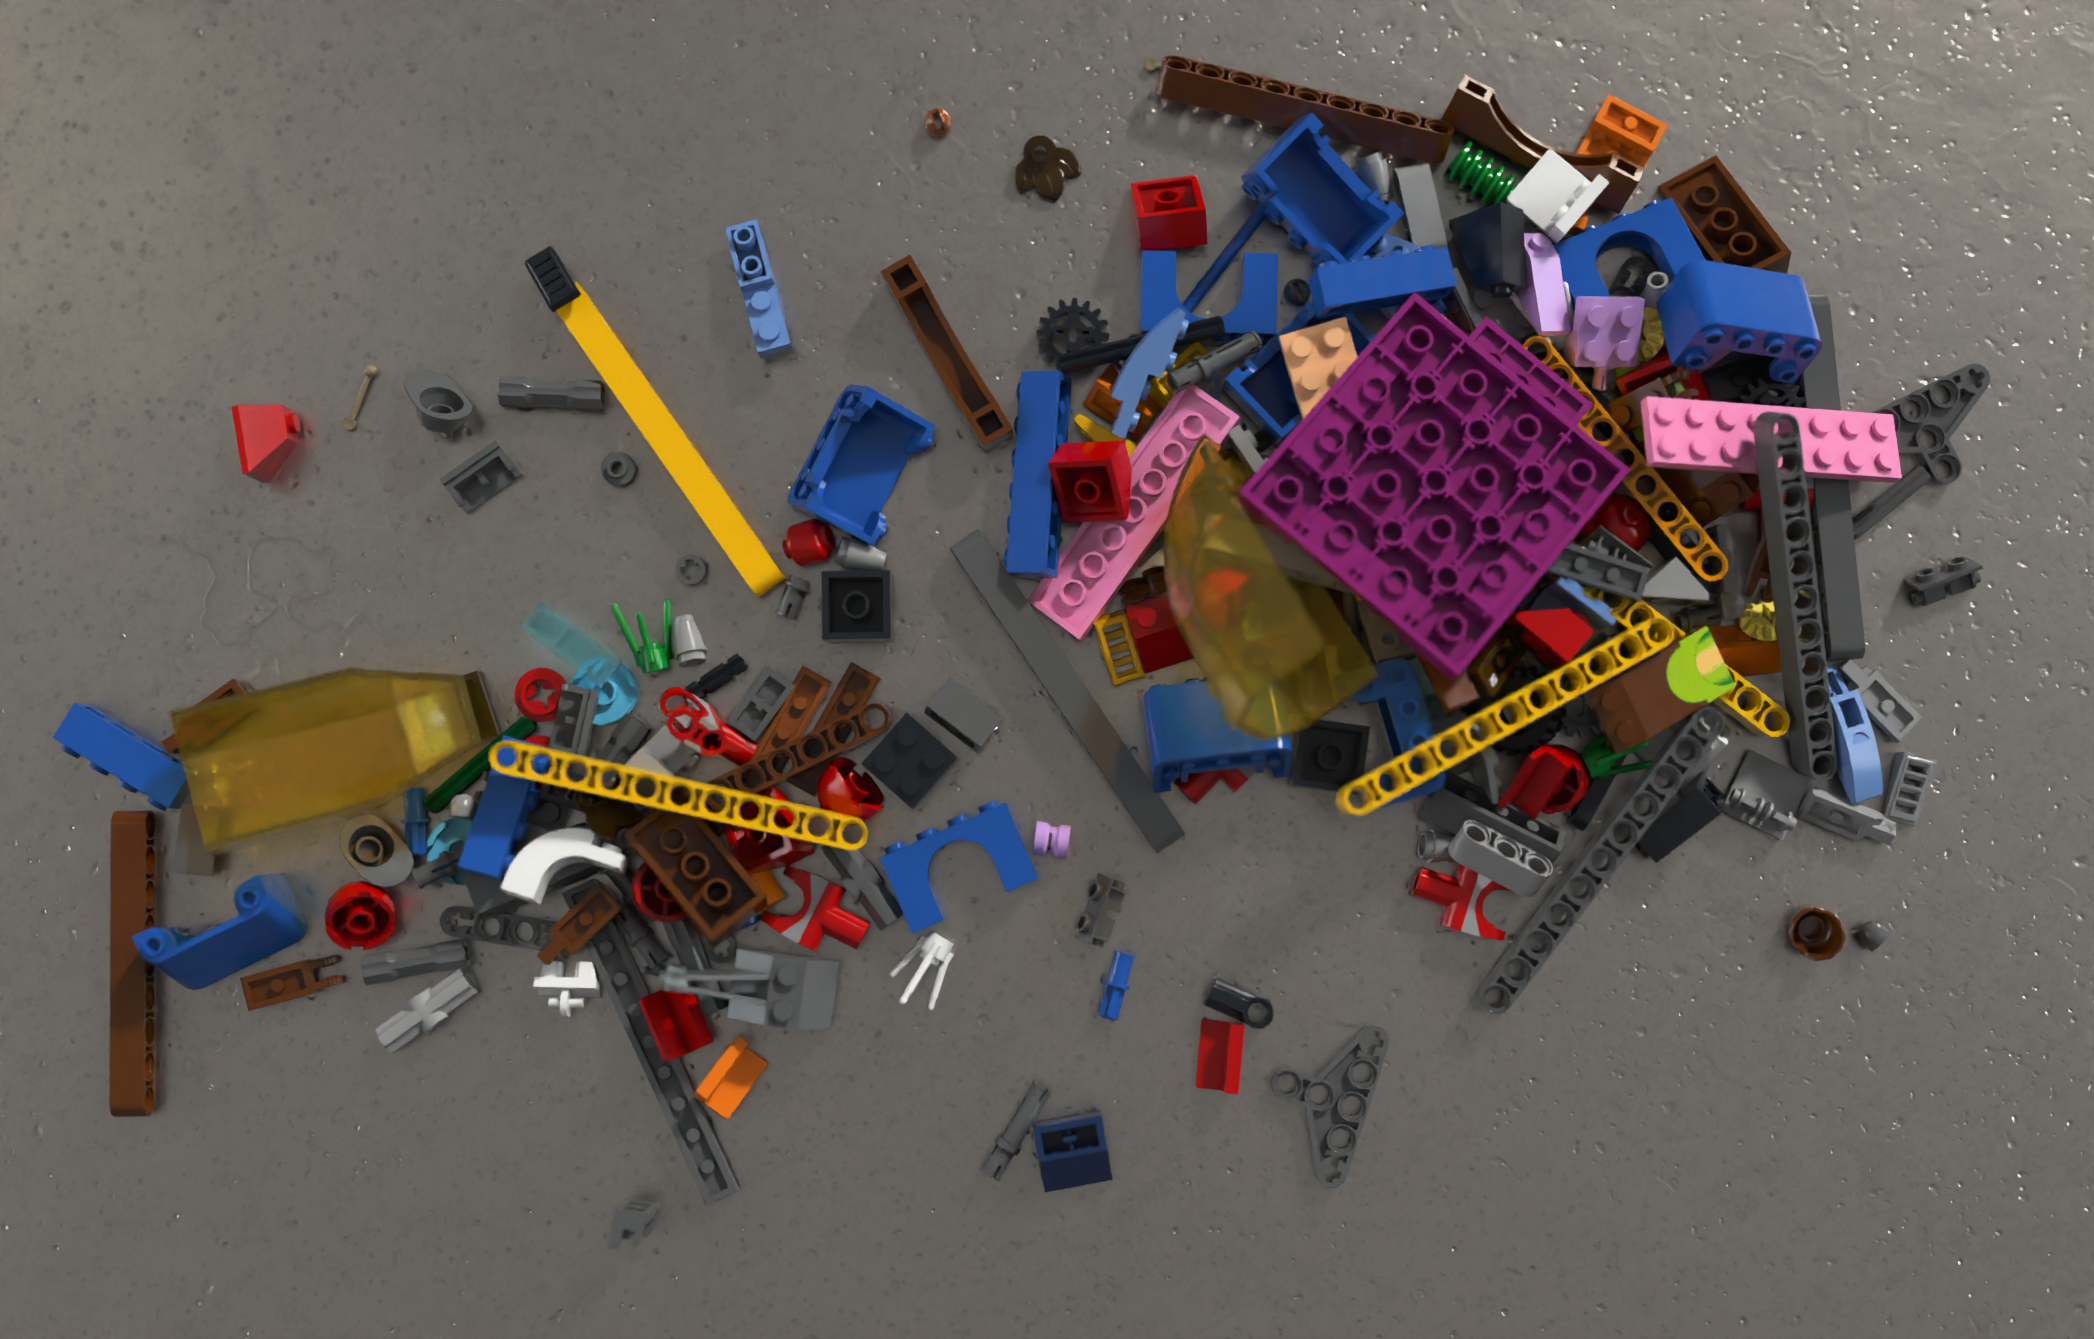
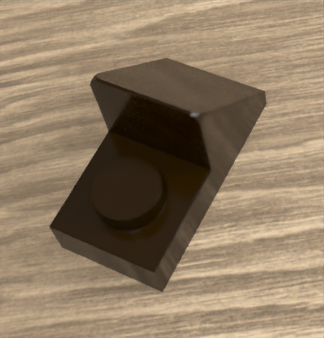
M1504 625L1493 633L1471 660L1473 663L1466 671L1482 697H1494L1527 651L1511 625Z

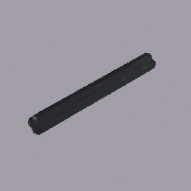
M1215 316L1189 323L1183 339H1176L1174 347L1223 336L1225 334V326L1222 317ZM1146 334L1061 354L1059 356L1061 370L1064 374L1125 360Z

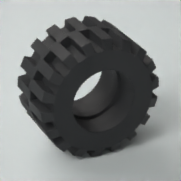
M1520 665L1515 666L1494 697H1482L1479 693V698L1476 702H1473L1477 709L1472 711V715L1503 699L1508 692L1517 691L1548 673L1544 671L1540 674L1537 672L1538 668L1533 666L1528 668H1522ZM1531 691L1529 699L1534 707L1538 709L1541 705V698L1537 692ZM1560 705L1535 719L1532 727L1528 729L1519 728L1493 742L1495 744L1494 750L1498 752L1507 750V755L1513 756L1518 753L1525 755L1537 750L1550 742L1556 736V732L1561 730L1563 725L1561 719L1566 716V709ZM1502 707L1499 712L1500 720L1505 725H1509L1510 722L1506 719Z

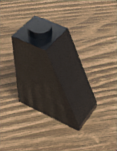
M1499 202L1449 220L1450 230L1477 290L1491 293L1493 298H1508L1512 296V292L1526 288L1523 209Z
M1702 770L1683 789H1680L1672 796L1636 843V848L1644 857L1648 858L1650 856L1655 863L1659 862L1721 814L1725 795Z

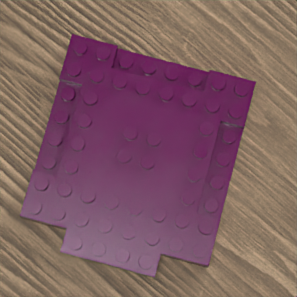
M1414 292L1241 489L1235 500L1287 544L1293 542L1396 628L1400 632L1397 636L1453 681L1630 469L1576 425L1593 404L1488 317H1485L1468 336Z

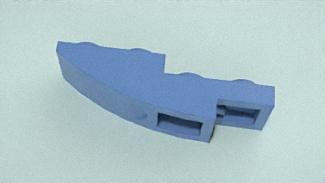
M758 220L726 227L725 231L759 357L762 358L791 350L792 345Z
M1177 308L1163 318L1144 336L1127 358L1110 393L1112 398L1122 401L1111 429L1113 435L1125 438L1128 431L1134 432L1140 417V413L1135 411L1139 399L1146 400L1152 381L1147 379L1148 375L1150 374L1162 379L1164 371L1171 372L1177 353L1172 352L1176 339H1183L1189 321L1184 319L1185 311Z
M1835 663L1827 666L1838 762L1836 772L1853 805L1883 794L1881 764L1873 729L1857 689L1848 691Z

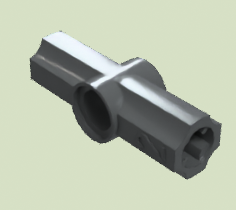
M844 830L842 832L843 838L848 842H853ZM829 845L821 847L825 856L841 875L840 880L857 903L860 902L880 931L903 915L900 905L885 887L883 877L868 858L865 859L859 849L847 850Z

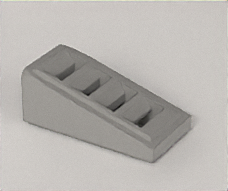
M1896 752L1882 813L1885 818L1917 826L1937 759L1909 752ZM1908 764L1920 767L1919 773L1908 771ZM1903 779L1916 780V787L1903 784ZM1903 791L1914 794L1913 800L1898 797L1899 792ZM1895 804L1910 807V814L1894 810Z

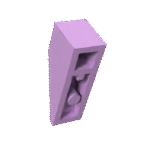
M1524 233L1526 288L1516 292L1539 336H1568L1571 328L1560 258L1545 233Z

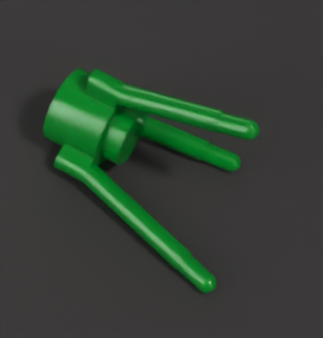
M664 600L663 648H661L660 642L651 644L641 612L636 613L644 645L640 646V650L617 604L613 603L611 609L633 652L637 667L641 666L643 674L669 668L668 659L674 658L671 649L670 600Z
M1603 735L1595 741L1584 745L1586 752L1580 754L1589 770V778L1594 779L1598 777L1599 781L1612 775L1645 769L1652 762V760L1610 768L1615 765L1616 759L1646 747L1648 743L1643 741L1616 754L1615 752L1611 753L1607 746L1600 748L1606 742Z

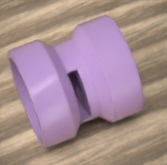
M1037 821L1033 855L1043 856L1046 853H1051L1056 858L1066 859L1071 826L1061 824L1058 827H1052L1047 822ZM1049 833H1052L1051 846H1048Z

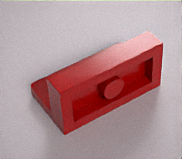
M1544 744L1528 756L1497 806L1504 809L1513 802L1532 818H1537L1574 764L1550 745Z
M662 989L638 1000L663 1062L667 1063L714 1042L694 993Z
M1209 1019L1201 1021L1195 1081L1197 1088L1222 1090L1226 1094L1238 1095L1245 1028L1243 1023Z

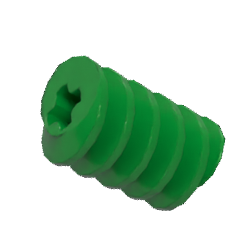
M1469 141L1445 170L1446 172L1451 169L1449 181L1453 182L1461 177L1462 180L1459 186L1461 190L1472 185L1471 198H1475L1483 193L1482 206L1492 201L1494 204L1499 202L1506 203L1507 197L1516 188L1513 186L1516 175L1511 174L1503 179L1502 175L1505 167L1500 166L1492 171L1494 159L1491 157L1483 163L1480 162L1483 151L1480 149L1471 155L1472 142Z

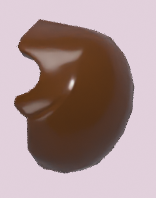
M1809 906L1799 910L1791 918L1788 928L1791 944L1800 954L1812 961L1832 959L1842 950L1846 938L1841 921L1832 912L1819 906Z

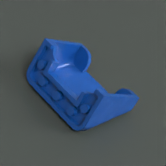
M848 385L839 396L788 496V503L868 545L874 546L875 542L883 537L887 528V524L884 523L885 516L880 513L910 454L915 455L920 451L924 452L931 445L933 440L932 432L935 425L868 386Z
M285 873L260 874L243 882L234 892L233 900L239 916L203 934L183 935L179 932L177 926L168 929L154 927L132 938L139 953L145 960L183 987L190 990L206 988L299 942L306 935L308 924Z

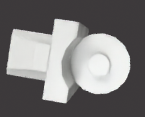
M553 961L550 965L543 964L540 977H534L533 987L538 989V995L549 997V1007H560L561 1017H570L572 1008H583L584 998H601L602 988L597 980L596 966L593 962H577L575 978L563 977L564 964L559 961Z

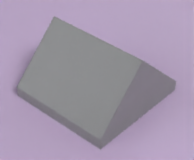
M1675 557L1658 564L1649 572L1641 600L1653 605L1690 607L1708 601L1709 593L1682 562Z

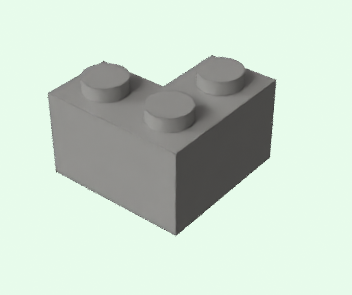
M673 722L672 726H673L674 728L678 729V730H681V729ZM665 724L625 765L674 776L680 769L686 773L698 761L699 757L695 754L696 750L671 735ZM642 778L637 783V790L642 796L650 797L654 795L656 786L651 779Z

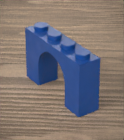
M1672 197L1661 202L1660 200H1654L1646 204L1639 211L1631 214L1628 212L1619 214L1611 222L1601 226H1589L1581 234L1571 238L1562 237L1558 243L1552 242L1560 258L1563 282H1567L1574 312L1576 296H1610L1596 268L1597 259L1610 249L1629 246L1643 250L1655 260L1660 271L1667 275L1669 284L1685 264L1695 260H1705Z
M1143 250L1141 257L1140 333H1148L1156 324L1177 308L1185 311L1184 319L1188 320L1189 323L1205 319L1187 311L1177 296L1176 251ZM1244 253L1241 260V298L1237 306L1230 313L1222 316L1225 334L1211 338L1214 339L1215 344L1225 345L1253 330L1261 338L1262 345H1266L1268 340H1271L1277 334L1278 254Z
M996 799L978 807L980 814L968 819L964 813L948 820L949 828L936 833L935 828L932 827L916 834L915 836L918 841L905 847L904 842L900 841L884 849L886 855L879 859L912 934L945 919L930 885L929 867L937 851L950 842L967 840L982 846L991 856L1007 892L1038 879L1006 803L999 805Z

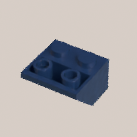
M1100 1111L1033 1123L1034 1139L1045 1192L1113 1180Z

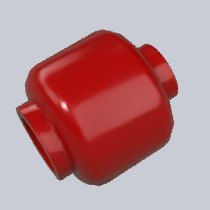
M813 518L788 527L786 539L782 541V546L788 559H793L797 565L806 567L829 559L832 550L835 549V538L831 527L827 523L823 524L819 519Z

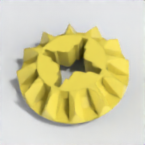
M1644 308L1637 359L1639 362H1646L1655 357L1664 343L1665 336L1659 312L1654 308Z
M1759 600L1756 605L1747 603L1745 610H1743V617L1739 618V626L1742 631L1755 639L1764 641L1778 640L1773 601L1771 603H1764L1762 600Z

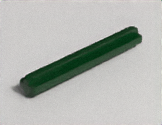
M526 716L519 718L424 798L423 803L426 808L435 814L440 812L456 795L461 794L478 780L484 771L492 768L489 755L492 748L496 744L501 743L503 735L525 740L536 731L537 728L534 722Z

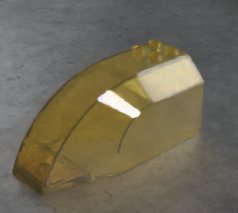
M1205 434L1198 440L1190 453L1177 481L1169 506L1163 555L1167 595L1177 626L1208 680L1206 684L1208 692L1216 701H1220L1225 710L1222 712V716L1226 723L1235 730L1237 728L1249 737L1252 735L1263 741H1268L1308 728L1376 679L1379 674L1325 586L1283 575L1253 524L1268 527L1244 508L1236 498L1241 489L1251 479V476L1234 453Z
M349 667L169 711L208 857L326 827L378 810L482 743L464 675L364 670L362 668Z

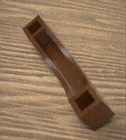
M1464 75L1441 120L1450 123L1454 127V132L1470 136L1482 147L1494 149L1506 155L1507 159L1515 164H1523L1532 169L1549 149H1552L1590 182L1600 174L1610 183L1594 202L1605 211H1613L1620 214L1638 185L1644 169L1615 152L1598 155L1575 154L1541 143L1527 134L1511 119L1501 105L1494 89L1467 75Z
M911 255L882 270L883 281L983 451L986 452L1014 436L1012 426L960 344Z

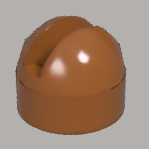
M935 108L930 110L925 116V128L931 136L943 137L949 133L951 117L947 111ZM934 115H939L943 128L937 129Z

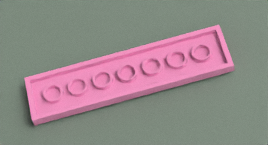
M1194 384L1179 393H1175L1129 457L1132 478L1129 516L1127 520L1083 522L1059 555L1057 578H1043L1027 601L1076 638L1083 641L1094 626V623L1103 614L1226 443L1229 431L1239 425L1242 418Z
M1648 396L1640 402L1647 467L1758 474L1753 426L1755 419L1761 413L1772 411L1791 414L1798 420L1805 477L1895 483L1902 479L1894 417L1891 414ZM1778 422L1774 427L1775 434L1778 431ZM1782 456L1780 457L1778 462L1779 468L1782 465Z

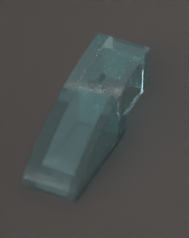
M540 601L520 627L600 688L606 684L622 663V660L542 601Z

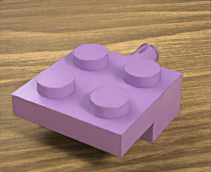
M1576 296L1573 328H1571L1569 335L1565 336L1563 359L1574 367L1594 368L1591 388L1597 390L1606 389L1609 369L1637 367L1645 299L1641 297Z

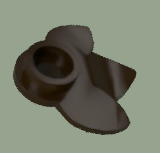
M1038 135L1026 142L1023 149L1024 158L1016 166L1014 178L1020 192L1035 186L1043 197L1055 202L1063 191L1064 177L1079 176L1081 174V167L1078 159L1069 149L1056 147L1050 138ZM1038 146H1043L1046 149V156L1043 159H1038L1035 156L1034 151Z
M1167 566L1146 569L1142 572L1143 577L1129 579L1118 591L1125 593L1120 599L1121 603L1125 605L1137 604L1144 601L1150 595L1158 596L1167 592L1175 581L1174 575L1169 572Z
M608 778L603 783L609 789H617L621 784V778ZM580 790L576 792L575 804L582 813L586 814L587 827L603 839H613L616 827H631L642 819L639 810L630 801ZM594 798L598 803H591L586 799Z

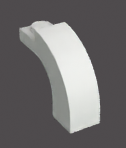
M560 829L542 835L528 844L513 860L500 889L507 895L540 905L551 878L567 865L589 863L625 875L629 861L621 854L623 850L619 847L603 843L602 847H599L602 838L589 829Z

